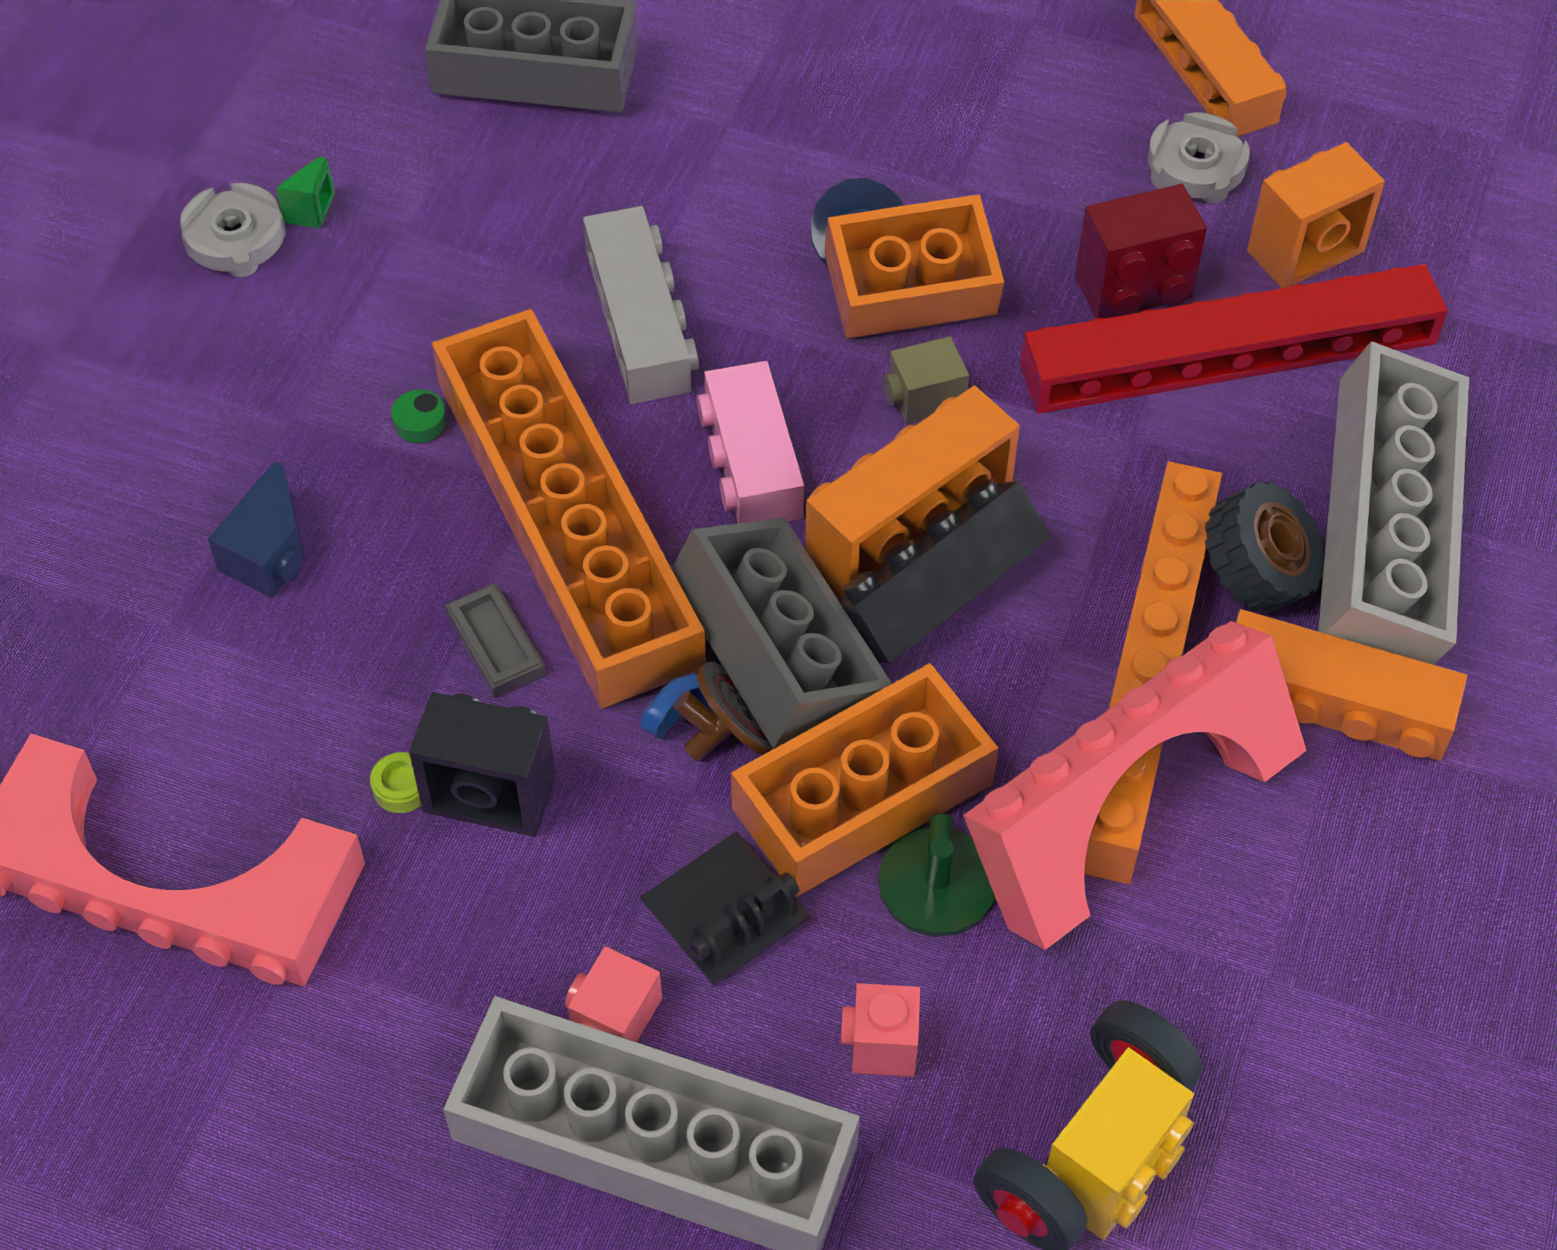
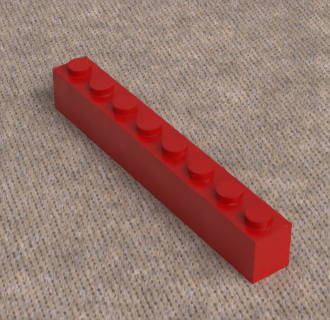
M1426 264L1404 268L1395 267L1375 273L1343 276L1338 279L1310 284H1295L1287 288L1257 293L1248 292L1234 297L1210 301H1195L1187 305L1158 310L1148 309L1134 314L1111 318H1096L1087 322L1058 327H1043L1038 330L1024 332L1020 367L1036 412L1041 414L1356 359L1371 341L1396 351L1436 345L1448 309Z

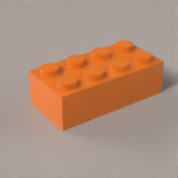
M975 385L958 397H949L944 400L933 414L917 425H908L903 428L892 442L874 454L868 453L862 456L853 465L851 470L832 483L825 482L821 484L806 500L805 550L838 598L845 594L842 588L851 579L868 571L873 573L887 563L884 556L892 548L908 540L916 541L927 532L925 524L930 519L950 509L955 511L966 503L965 494L974 486L989 479H994L996 483L1013 482L1020 425Z
M929 663L731 772L732 810L780 875L787 872L794 878L800 890L795 895L798 897L927 823L933 815L942 814L993 785L999 748L932 664Z

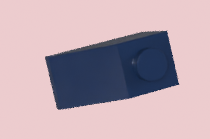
M275 461L208 538L219 572L270 598H273L285 582H290L297 576L305 559L284 465Z

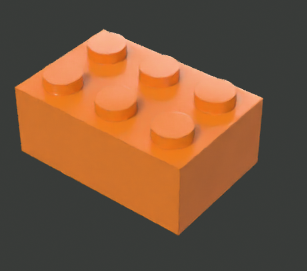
M980 194L828 217L824 253L846 339L997 315L1005 282Z

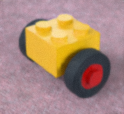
M1126 1000L1115 1001L1106 1007L1094 1022L1090 1031L1092 1044L1100 1058L1111 1070L1053 1142L1047 1165L1040 1164L1033 1158L1014 1149L1000 1147L986 1157L973 1177L975 1190L987 1208L1008 1229L1039 1249L1069 1250L1082 1235L1085 1227L1103 1241L1117 1223L1127 1229L1145 1205L1148 1196L1144 1193L1155 1176L1164 1180L1184 1152L1185 1148L1181 1144L1194 1124L1193 1121L1186 1117L1194 1097V1093L1191 1090L1197 1084L1202 1074V1062L1190 1041L1173 1024L1143 1005Z

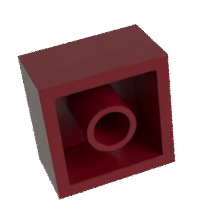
M1183 183L1085 206L1075 278L1095 318H1111L1133 314L1137 311L1162 305H1174L1183 300L1193 298L1207 226Z

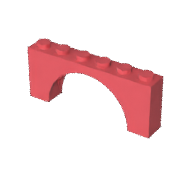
M1232 621L1217 627L1204 641L1183 656L1171 660L1160 673L1139 688L1127 692L1120 702L1095 720L1083 724L1076 734L1050 753L1036 758L1029 768L1003 787L988 793L981 803L963 815L1008 930L1046 950L1091 916L1086 901L1084 869L1087 846L1093 825L1106 797L1123 773L1139 757L1159 743L1186 733L1204 732L1215 744L1225 766L1263 782L1269 780L1307 751L1271 635Z
M30 734L0 784V896L6 895L9 891L27 897L35 906L51 913H60L62 909L80 914L86 921L103 930L114 931L116 927L136 932L144 941L159 948L169 949L173 944L191 950L198 958L214 966L225 967L228 963L249 969L254 976L270 984L282 985L284 981L305 987L365 865L357 834L301 817L294 831L271 856L248 872L231 880L189 890H162L137 885L108 871L86 849L84 819L87 804L97 778L85 751Z

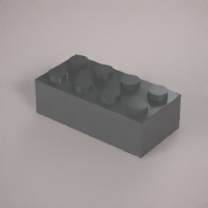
M440 0L425 48L431 92L622 113L639 45L636 1Z
M785 518L691 530L672 571L705 630L706 639L773 749L892 684Z

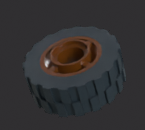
M1261 481L1255 482L1217 503V506L1210 510L1208 514L1210 516L1209 521L1205 524V531L1207 532V540H1205L1206 549L1209 551L1213 570H1216L1220 577L1219 581L1225 589H1229L1233 594L1232 597L1239 603H1245L1249 609L1254 611L1263 610V613L1279 610L1315 592L1319 587V581L1323 580L1325 560L1322 536L1317 531L1316 522L1312 515L1308 514L1304 508L1305 505L1299 498L1296 499L1291 495V491L1285 487L1280 488L1273 482L1268 481L1264 484Z

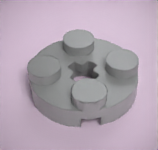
M1196 112L1184 114L1183 121L1175 122L1169 125L1168 119L1154 130L1150 140L1148 164L1151 169V182L1159 189L1183 183L1191 198H1201L1208 203H1219L1225 200L1228 191L1236 188L1245 176L1250 154L1248 143L1245 141L1243 145L1242 141L1236 136L1238 129L1231 122L1212 114ZM1196 152H1202L1205 154V159H1198L1192 156Z
M231 183L232 191H223L215 194L213 187L199 193L184 208L180 223L186 252L195 262L212 270L229 271L235 277H246L252 275L257 270L258 264L269 259L279 249L286 235V228L278 203L270 192L248 183ZM242 223V227L234 231H224L223 229L224 226L234 227Z

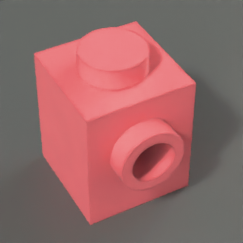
M605 946L588 975L580 973L570 986L565 1000L570 1021L637 1042L662 1000L660 972Z
M857 983L855 1007L843 1006L841 1044L853 1045L852 1073L915 1076L919 1034L920 987Z

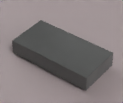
M496 583L445 604L446 615L494 699L546 676L544 663Z

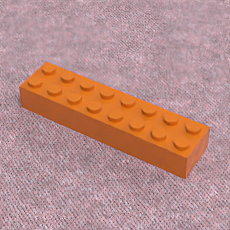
M532 308L432 342L438 384L600 709L668 684L674 678L698 672L699 668L706 663L705 630Z

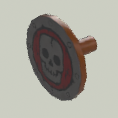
M715 662L704 663L699 668L696 677L699 688L712 710L690 691L684 692L676 700L673 707L699 730L684 744L686 752L695 761L699 762L731 733L756 753L764 755L773 750L724 667Z

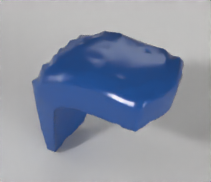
M688 673L683 677L674 678L666 686H663L661 692L653 697V700L648 703L647 708L642 712L640 727L643 731L662 740L667 731L682 717L673 707L676 700L686 691H690L712 710L699 688L697 674Z

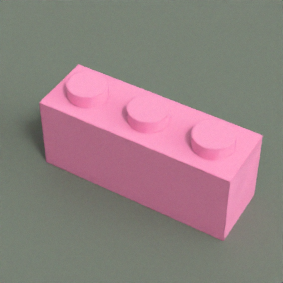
M762 361L704 372L705 394L697 395V406L702 426L711 425L714 434L713 436H708V446L713 468L723 467L725 478H720L719 484L725 511L734 509L738 523L785 518L787 522L804 519V484L768 362Z

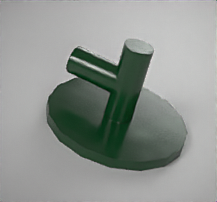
M933 815L930 818V828L917 829L900 837L883 856L878 873L881 901L896 921L913 932L932 937L959 935L978 925L993 907L995 895L974 841L964 832L954 830V819L949 815Z

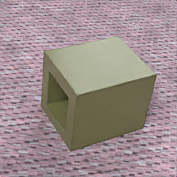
M951 336L890 351L889 374L883 376V387L889 404L891 406L898 405L905 423L909 424L924 420L933 414L944 400L949 397H958L968 390L969 374Z

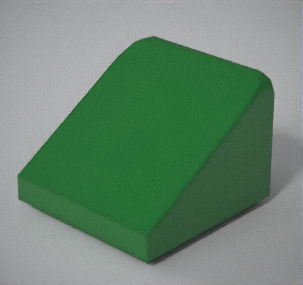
M317 157L278 186L276 192L284 222L318 229L322 225L335 195L327 157Z

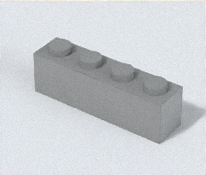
M643 206L584 216L583 226L586 254L629 403L635 404L690 393L691 371L699 368L698 356L694 340L692 338L684 339L682 331L686 330V318L680 299L674 301L671 299L670 293L675 290L673 274L669 262L660 263L658 255H663V247L657 224L649 226Z

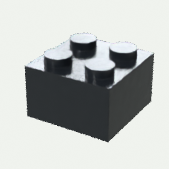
M432 692L409 750L423 813L536 837L556 780L548 716L539 715L534 710L523 706L506 708L483 703L475 697L466 694L450 696Z

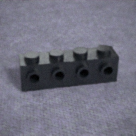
M989 479L979 483L965 494L967 502L955 511L954 509L944 511L930 519L925 524L927 532L916 541H905L888 551L884 556L887 563L873 573L868 571L854 577L843 586L842 590L845 594L838 601L878 663H891L1051 538L1020 481L996 483L994 479Z

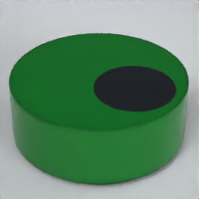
M412 390L399 396L392 405L391 415L394 429L406 441L413 443L431 441L438 437L446 427L447 418L444 403L437 394L431 391Z

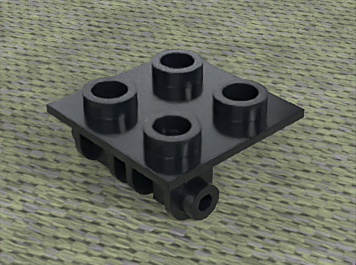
M737 831L640 896L641 901L713 986L811 918L807 910L794 897L800 891L794 878L787 872L779 877L774 874Z

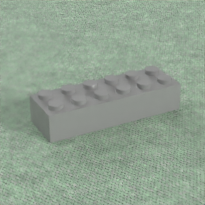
M1371 341L1340 378L1318 632L1433 665L1456 645L1469 377Z
M494 996L443 1109L451 1139L773 1250H821L858 1146L860 1119L859 1115Z

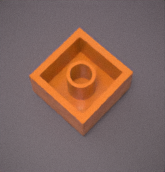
M1347 142L1328 151H1319L1308 160L1286 170L1275 171L1263 180L1247 248L1248 253L1281 288H1287L1365 252L1385 180Z

